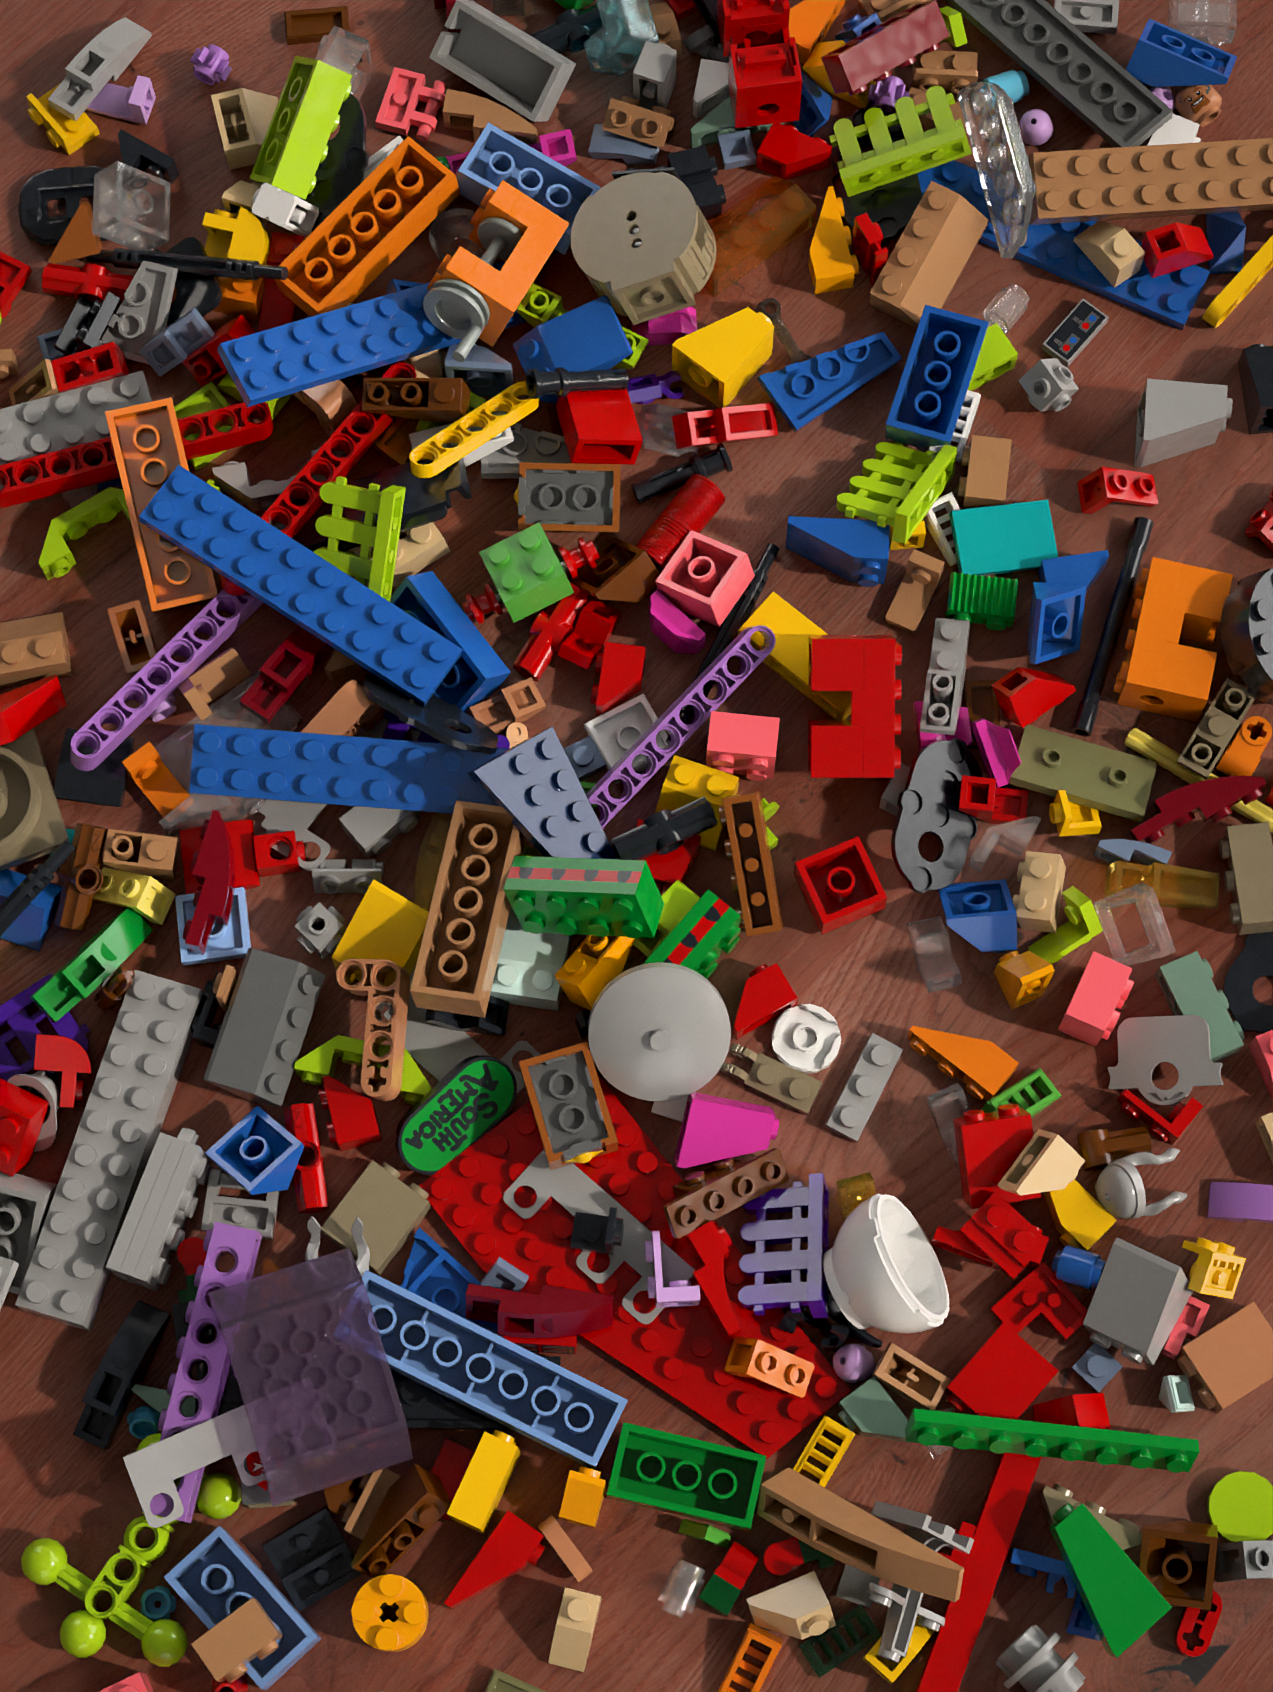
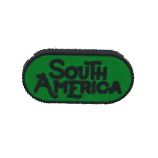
M489 1055L470 1056L456 1065L400 1120L396 1130L395 1145L396 1152L402 1162L417 1173L433 1175L487 1134L510 1111L515 1102L517 1082L510 1067L500 1059Z

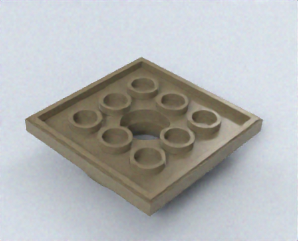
M34 728L13 742L0 746V871L54 852L65 839L70 843Z

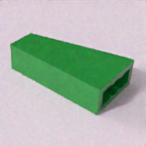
M1067 1502L1053 1514L1052 1517L1055 1519V1522L1049 1529L1105 1650L1110 1656L1118 1658L1172 1607L1083 1503H1075L1072 1506Z

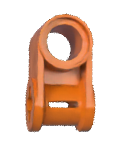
M1260 716L1248 718L1238 730L1232 743H1229L1215 769L1227 776H1252L1261 760L1260 756L1272 736V726L1269 721ZM1252 730L1258 733L1256 740L1250 738Z

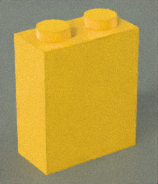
M495 1430L493 1435L484 1431L447 1512L451 1520L485 1535L521 1456L520 1450L516 1446L517 1442L514 1441L515 1438L499 1430Z

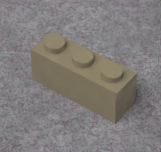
M1269 822L1227 826L1224 838L1219 839V851L1221 859H1227L1229 871L1224 872L1226 891H1232L1234 903L1229 905L1231 923L1237 924L1239 935L1273 932V846Z

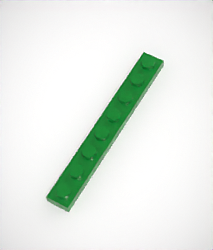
M915 1408L905 1428L906 1442L920 1443L925 1446L941 1445L956 1447L962 1450L978 1449L994 1453L1024 1454L1030 1457L1043 1456L1061 1458L1066 1461L1097 1462L1102 1465H1126L1138 1469H1162L1174 1473L1189 1472L1200 1452L1197 1439Z

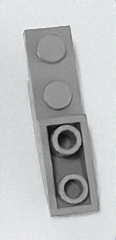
M126 17L104 29L65 68L67 76L48 98L49 106L77 121L110 79L115 82L152 37L151 32Z
M936 618L920 732L955 735L967 664L966 654L970 620L962 621Z

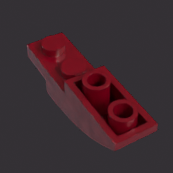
M298 626L259 669L260 676L240 699V705L268 724L306 675L310 677L333 647Z
M1228 776L1200 781L1171 791L1154 800L1153 805L1158 814L1133 828L1130 834L1135 841H1145L1146 843L1153 844L1166 836L1163 832L1166 828L1173 824L1180 828L1194 820L1195 816L1193 813L1198 811L1204 822L1212 818L1216 823L1233 813L1230 807L1238 802L1243 801L1244 805H1247L1261 797L1263 794L1260 790L1265 787L1266 781L1263 777Z
M212 810L210 820L205 819L200 834L203 842L200 851H195L192 856L190 871L193 872L192 875L197 883L202 884L203 887H198L195 892L193 906L196 909L193 919L187 920L183 930V939L186 940L185 944L189 950L202 955L205 953L213 924L228 925L235 890V863L231 838L220 811Z
M469 1284L465 1294L466 1318L497 1323L498 1335L519 1338L574 1336L612 1326L614 1296L542 1285L540 1295L493 1288L491 1286Z

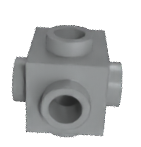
M1057 358L1040 359L1018 380L1027 392L1029 402L1040 412L1061 411L1071 403L1072 399L1070 397L1079 390L1073 381L1074 377L1071 371L1062 365Z
M320 902L314 908L309 906L303 910L296 920L298 923L294 926L299 936L296 939L298 944L310 955L315 952L322 960L335 952L346 931L343 925L345 922L343 916L334 907L330 906L326 909ZM324 922L325 927L322 930L316 931V929Z

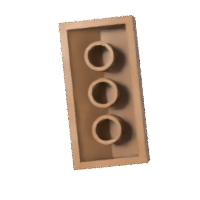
M931 181L869 293L870 306L917 329L925 305L942 309L986 229L989 220L963 196Z
M63 612L0 623V689L30 684L54 674L57 675L58 679L73 676Z

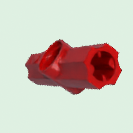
M48 263L47 266H44L42 273V290L44 293L75 297L77 300L83 296L92 302L95 299L101 302L106 294L110 292L120 298L118 304L121 305L125 298L124 294L134 276L111 273L107 268L97 264H85L82 268Z
M571 583L574 593L551 604L546 612L542 611L535 619L529 632L530 638L513 663V669L524 678L532 677L533 681L538 682L556 652H559L561 644L572 634L574 623L579 617L581 610L589 601V596L578 586Z
M313 1103L294 1104L283 1108L286 1130L303 1143V1152L312 1151L315 1153V1159L310 1165L301 1166L297 1164L293 1174L298 1213H318L329 1209L323 1168L324 1158L320 1148L315 1108Z

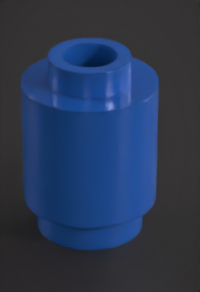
M1067 1245L1063 1251L1058 1250L1055 1254L1052 1270L1056 1271L1057 1280L1091 1290L1093 1287L1097 1288L1106 1261L1102 1260L1101 1255Z

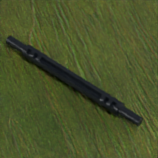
M115 248L113 251L101 250L99 254L86 256L89 262L113 264L116 268L138 270L143 261H149L178 268L177 273L252 281H257L259 278L286 280L288 276V269L286 267L261 265L258 261L123 248Z
M767 544L755 569H753L754 578L725 618L693 682L738 636V630L747 621L768 580L767 573L779 552V548L776 545ZM709 680L703 686V694L706 698L715 683L712 680ZM689 705L683 706L679 713L680 720L684 724H689L694 718V711ZM670 734L666 739V743L670 744L671 741Z
M66 839L43 865L39 863L1 904L0 937L54 879L53 873L76 849Z

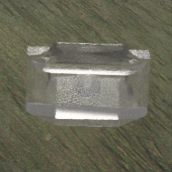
M661 404L642 405L637 423L643 439V448L676 457L684 453L698 455L700 447L677 449L672 416L689 411Z

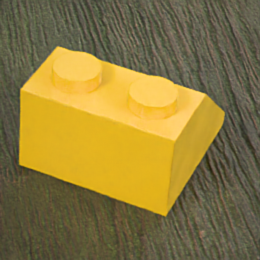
M674 755L662 786L655 813L666 809L674 811L705 796L718 822L713 828L697 835L701 836L702 847L716 851L725 827L721 824L719 805H723V798L737 794L739 777Z

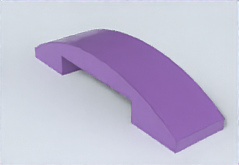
M1210 1182L1207 1218L1235 1222L1249 1220L1273 1223V1185Z

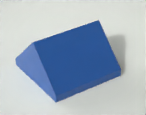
M1033 582L1027 638L1030 663L1038 664L1080 650L1086 586Z
M9 869L0 871V906L28 875ZM49 883L1 935L0 939L40 952L58 908L62 887Z
M256 1106L209 1148L205 1154L247 1192L255 1195L288 1190L304 1145L259 1106Z

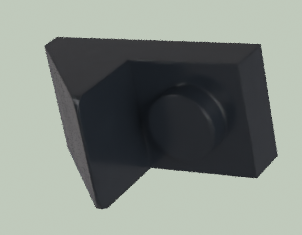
M122 129L119 131L118 139L125 174L135 173L127 178L128 183L131 178L141 176L144 171L155 180L160 181L163 179L170 184L174 183L179 176L175 159ZM139 178L133 180V183H136Z

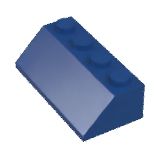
M925 305L886 422V439L914 447L950 445L989 322Z
M433 571L407 576L392 594L390 600L392 604L463 649L459 659L433 693L435 696L454 704L466 713L469 711V707L479 704L491 696L511 673Z

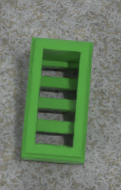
M1039 1068L987 1101L981 1110H984V1113L998 1111L999 1106L1009 1104L1008 1100L1011 1099L1014 1104H1018L1019 1107L1029 1112L1032 1118L1058 1100L1062 1095L1042 1069ZM1034 1083L1045 1098L1041 1100L1030 1085ZM1022 1091L1025 1094V1096L1032 1103L1031 1107L1027 1104V1102L1024 1100V1098L1021 1096L1019 1092Z

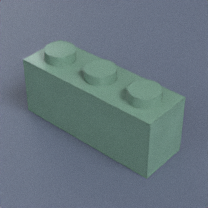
M1195 951L1160 966L1154 976L1173 1014L1198 1015L1207 1021L1210 1028L1211 1060L1215 1063L1238 1053L1244 1046V1033L1239 1023L1232 1021L1227 1011L1229 1004L1225 994L1221 989H1216L1211 979L1213 978V971L1209 962L1205 958L1201 959L1198 951Z

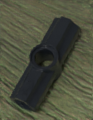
M603 0L580 12L578 9H569L561 13L556 18L554 24L530 36L558 53L567 50L574 53L587 48L593 42L594 37L622 25L623 19L614 0Z
M704 796L674 811L666 809L651 815L643 822V825L611 839V844L618 860H643L656 853L664 855L678 849L685 843L686 839L713 828L717 825L718 821L709 801Z

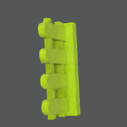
M932 86L926 92L927 102L915 106L913 99L905 96L896 101V113L885 117L880 108L874 107L865 112V124L853 127L849 119L842 118L836 121L833 127L835 134L829 136L832 147L838 145L843 160L837 162L848 197L972 154L961 119L954 121L950 105L956 104L953 94L946 95L943 87ZM931 112L936 128L923 132L919 116ZM900 123L905 139L892 143L888 127ZM869 134L874 150L861 153L857 138Z
M897 441L894 444L889 442L876 444V459H867L863 462L862 474L864 476L858 475L850 479L849 491L851 493L839 494L837 496L836 508L844 512L845 516L849 518L858 516L876 521L877 526L884 528L886 525L893 526L892 541L906 544L953 478L957 447L944 445L939 453L935 455V452L927 450L925 453L903 447L904 443Z
M338 476L336 477V482H327L320 488L321 499L326 503L333 504L332 515H323L315 523L317 532L329 538L328 546L318 548L314 553L347 575L357 577L356 580L364 586H367V580H369L368 588L390 602L406 488L392 485L380 492V485L371 483L369 484V489L348 485L346 477ZM343 507L366 511L364 522L343 518ZM376 514H378L377 525H375ZM339 540L361 544L360 555L338 550ZM372 547H374L373 558L370 557Z

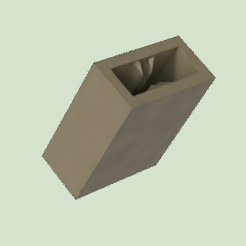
M372 1160L323 1224L321 1231L326 1237L358 1259V1250L351 1227L355 1218L359 1217L363 1223L362 1235L370 1251L369 1269L381 1276L431 1210V1205L426 1200L429 1194L413 1182L408 1187L398 1179L401 1174L386 1162H383L380 1166Z

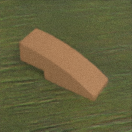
M446 89L443 106L445 128L473 131L474 143H476L489 122L527 145L538 143L537 128L507 107L474 94Z

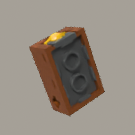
M519 462L520 478L518 487L514 492V500L518 506V515H520V518H518V530H525L540 522L544 531L620 532V464Z
M587 1041L519 1061L520 1071L550 1171L574 1163H587L594 1157L618 1151V1141Z

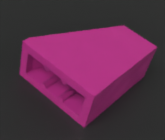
M694 1092L688 1095L674 1161L677 1167L688 1168L768 1149L770 1139H776L779 1119H775V1113L771 1107Z

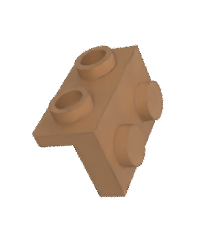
M623 95L621 101L614 98L610 99L602 125L603 130L658 148L664 147L668 131L674 133L677 120L670 117V110L655 105L652 106L651 110L639 107L641 101Z

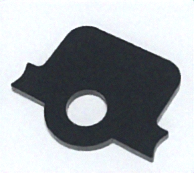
M194 237L183 239L165 252L207 256L203 244ZM157 248L154 250V252H161ZM177 273L175 282L176 298L170 306L167 325L170 326L194 307L202 317L214 310L222 298V291L217 278L214 276Z

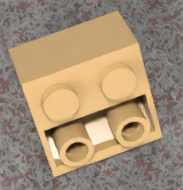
M245 88L211 95L229 170L254 165L276 109L278 97Z

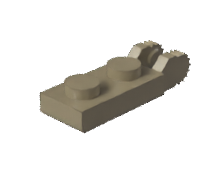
M732 1044L729 1051L737 1058L752 1063L753 1066L748 1074L733 1064L723 1063L720 1068L722 1073L744 1083V1087L799 1113L808 1115L823 1082L764 1054H756L754 1051L739 1044Z

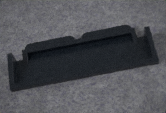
M463 458L431 478L414 476L411 473L410 462L347 483L348 485L369 489V484L371 483L380 485V492L392 485L405 487L400 533L443 519L447 515V509L452 508L450 492L457 490L465 499L472 498ZM423 459L418 461L417 463L424 465L430 464L433 461L430 459ZM303 499L291 501L296 506H303L307 503ZM323 502L293 539L312 552L318 548L327 547L329 537L320 535L316 530L315 523L323 515H332L333 504ZM343 507L342 517L364 522L366 511ZM376 514L375 525H377L378 514ZM274 523V527L278 530L286 528L282 523ZM339 540L338 550L347 551L359 547L361 544Z

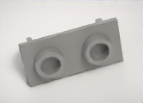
M324 859L317 869L312 868L314 893L365 894L373 880L383 884V862H377L376 859H352V869H346V859Z

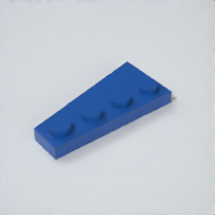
M880 332L844 345V347L837 350L827 351L809 360L785 366L784 369L760 375L757 381L796 433L899 363L902 357L886 334Z

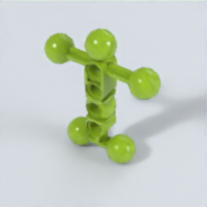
M153 1433L145 1437L140 1442L137 1451L159 1442L162 1433ZM203 1473L196 1501L198 1509L211 1519H224L231 1516L238 1509L241 1502L239 1483L226 1473H212L210 1475ZM181 1477L173 1480L176 1488L180 1484ZM145 1515L133 1519L127 1525L124 1532V1546L121 1544L118 1546V1549L121 1551L114 1554L108 1560L95 1581L67 1563L65 1548L57 1540L39 1538L32 1541L25 1548L21 1557V1567L24 1575L31 1582L38 1585H49L55 1582L85 1602L86 1610H78L69 1614L60 1628L59 1639L63 1649L68 1654L77 1658H87L94 1655L103 1646L106 1639V1627L103 1620L110 1619L141 1641L143 1655L151 1664L158 1667H169L176 1664L184 1656L188 1645V1637L185 1629L178 1622L171 1619H159L154 1622L127 1604L143 1579L145 1567L150 1568L152 1564L149 1562L160 1558L166 1552L170 1540L169 1531L174 1532L175 1528L172 1526L179 1523V1520L153 1528L147 1523ZM145 1529H152L155 1533L154 1543L148 1548H141L138 1543L140 1533ZM130 1560L133 1563L134 1572L129 1579L120 1580L117 1575V1568L121 1562ZM109 1592L113 1598L112 1605L107 1611L100 1612L96 1607V1599L101 1593Z

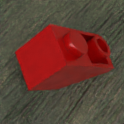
M774 123L757 151L756 168L783 180L795 178L828 168L831 163L832 146L819 137H810L799 132L797 128L790 124Z
M1177 222L1145 232L1141 245L1145 251L1144 262L1151 278L1213 259L1214 256L1202 228Z
M241 314L216 330L211 340L187 355L182 363L201 387L227 372L217 352L220 343L256 332Z
M605 642L604 653H597L595 672L601 674L599 685L593 684L590 702V704L596 705L597 716L620 706L642 689L646 647Z
M1022 667L1015 668L991 685L1004 716L1021 728L1035 722L1039 716L1052 707L1061 704L1065 698L1076 691L1074 685L1056 674Z
M331 1076L322 1077L324 1088L318 1089L323 1110L330 1109L332 1121L327 1122L326 1125L331 1143L337 1142L340 1150L345 1151L382 1141L372 1101Z

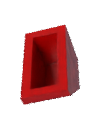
M777 963L770 967L767 964L760 965L748 974L750 978L746 979L734 1024L733 1035L736 1040L777 1018L785 1010L797 1006L798 997Z

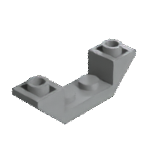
M319 447L317 450L311 451L312 457L321 447ZM338 450L332 453L338 458L346 457L344 451ZM229 461L221 464L219 467L212 468L218 487L254 511L268 509L297 476L294 475L288 480L277 482L274 480H263L258 482L257 485L251 486L245 462ZM317 474L311 477L313 480L317 482H323L327 480V478L321 474Z

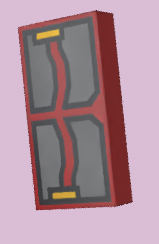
M577 1335L558 1338L504 1336V1339L530 1352L576 1355Z

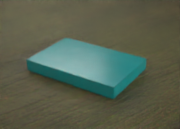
M1048 500L955 510L949 513L959 573L986 576L1039 569L1041 560L1058 558Z

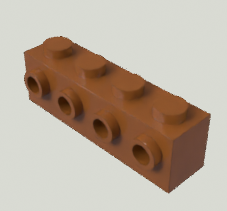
M756 791L727 796L723 798V805H719V814L722 826L727 825L729 839L725 840V849L728 860H733L735 873L731 874L733 893L740 896L741 907L737 908V913L741 915L740 929L745 928L746 936L781 931L784 926L761 793Z

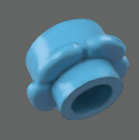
M150 1406L136 1408L135 1412L132 1411L127 1416L130 1433L142 1440L153 1433H158L160 1413Z
M164 1586L147 1589L140 1599L141 1613L154 1621L169 1619L170 1613L176 1609L175 1597ZM160 1601L161 1607L156 1608L155 1602Z

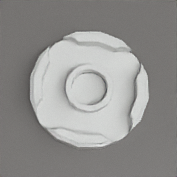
M801 1004L800 1006L791 1007L785 1010L775 1021L771 1034L772 1050L779 1062L804 1074L817 1073L829 1067L837 1057L841 1044L840 1029L835 1018L822 1007L812 1004Z

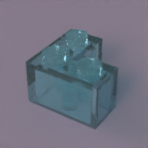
M596 0L603 26L584 42L591 71L620 77L638 62L646 41L659 43L648 0Z

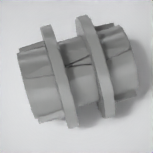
M1036 1624L1026 1629L997 1658L998 1661L996 1662L1000 1669L1008 1676L1002 1683L1007 1689L1018 1681L1027 1692H1076L1083 1685V1680L1086 1677L1074 1665L1079 1656L1072 1652L1063 1659L1052 1648L1061 1637L1056 1632L1048 1637Z

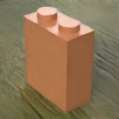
M1255 1302L1247 1305L1180 1348L1178 1353L1180 1358L1177 1359V1362L1188 1378L1194 1377L1201 1388L1198 1390V1394L1207 1408L1211 1409L1213 1407L1219 1413L1273 1378V1329Z

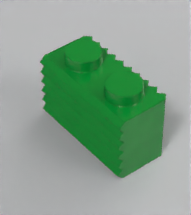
M952 572L948 584L945 619L970 620V626L972 623L986 624L987 629L1002 631L1006 627H1012L1015 618L1018 580Z

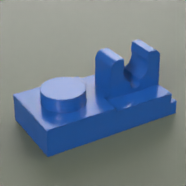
M1016 1548L1010 1549L1007 1563L1016 1565L1014 1572L1035 1578L1037 1571L1048 1573L1045 1583V1591L1048 1593H1053L1054 1584L1063 1577L1064 1583L1067 1586L1065 1597H1074L1076 1585L1064 1561Z

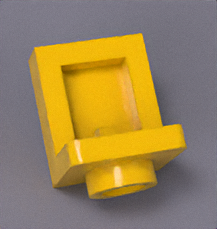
M1065 790L1057 791L1054 803H1051L1049 806V816L1051 823L1057 826L1059 837L1099 834L1102 825L1098 810L1070 802Z

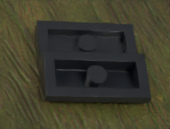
M67 728L56 774L55 796L63 799L122 807L127 779V771L122 761L133 754L135 738L127 737L95 769L81 771L75 768L70 760L71 739L78 729ZM83 746L78 749V751L84 755H89L94 752V750L88 746Z
M326 1505L262 1543V1547L299 1612L363 1574L352 1568L351 1562L354 1555Z

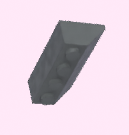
M248 948L203 1080L255 1104L282 1106L325 974L301 962Z

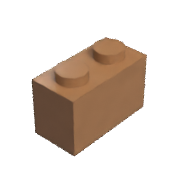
M972 435L970 446H963L961 466H967L966 477L960 476L957 496L963 497L962 509L1005 504L1012 439Z
M251 1598L191 1643V1645L217 1682H223L227 1679L229 1683H232L248 1671L245 1665L256 1656L262 1660L273 1653L279 1647L276 1641L283 1636L259 1601Z

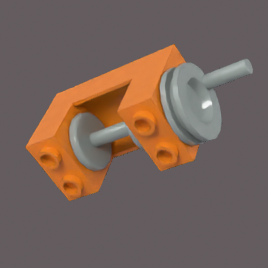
M502 180L496 191L491 188L488 190L480 203L482 207L479 206L469 222L474 228L468 238L486 249L482 258H478L461 246L453 257L447 254L427 287L429 292L424 296L423 308L431 323L441 332L453 338L461 339L452 354L453 358L458 362L465 360L478 338L490 346H494L570 224L504 180ZM497 258L506 262L501 271L492 267Z

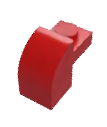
M36 1034L34 1070L61 1071L62 1081L59 1107L75 1108V1102L82 1101L84 1088V1080H77L78 1073L92 1074V1064L89 1055L79 1043L70 1038Z

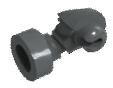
M707 24L683 40L689 52L697 53L704 59L709 58L712 61L729 63V56L723 57L721 43L718 45L714 44L716 34L710 24Z

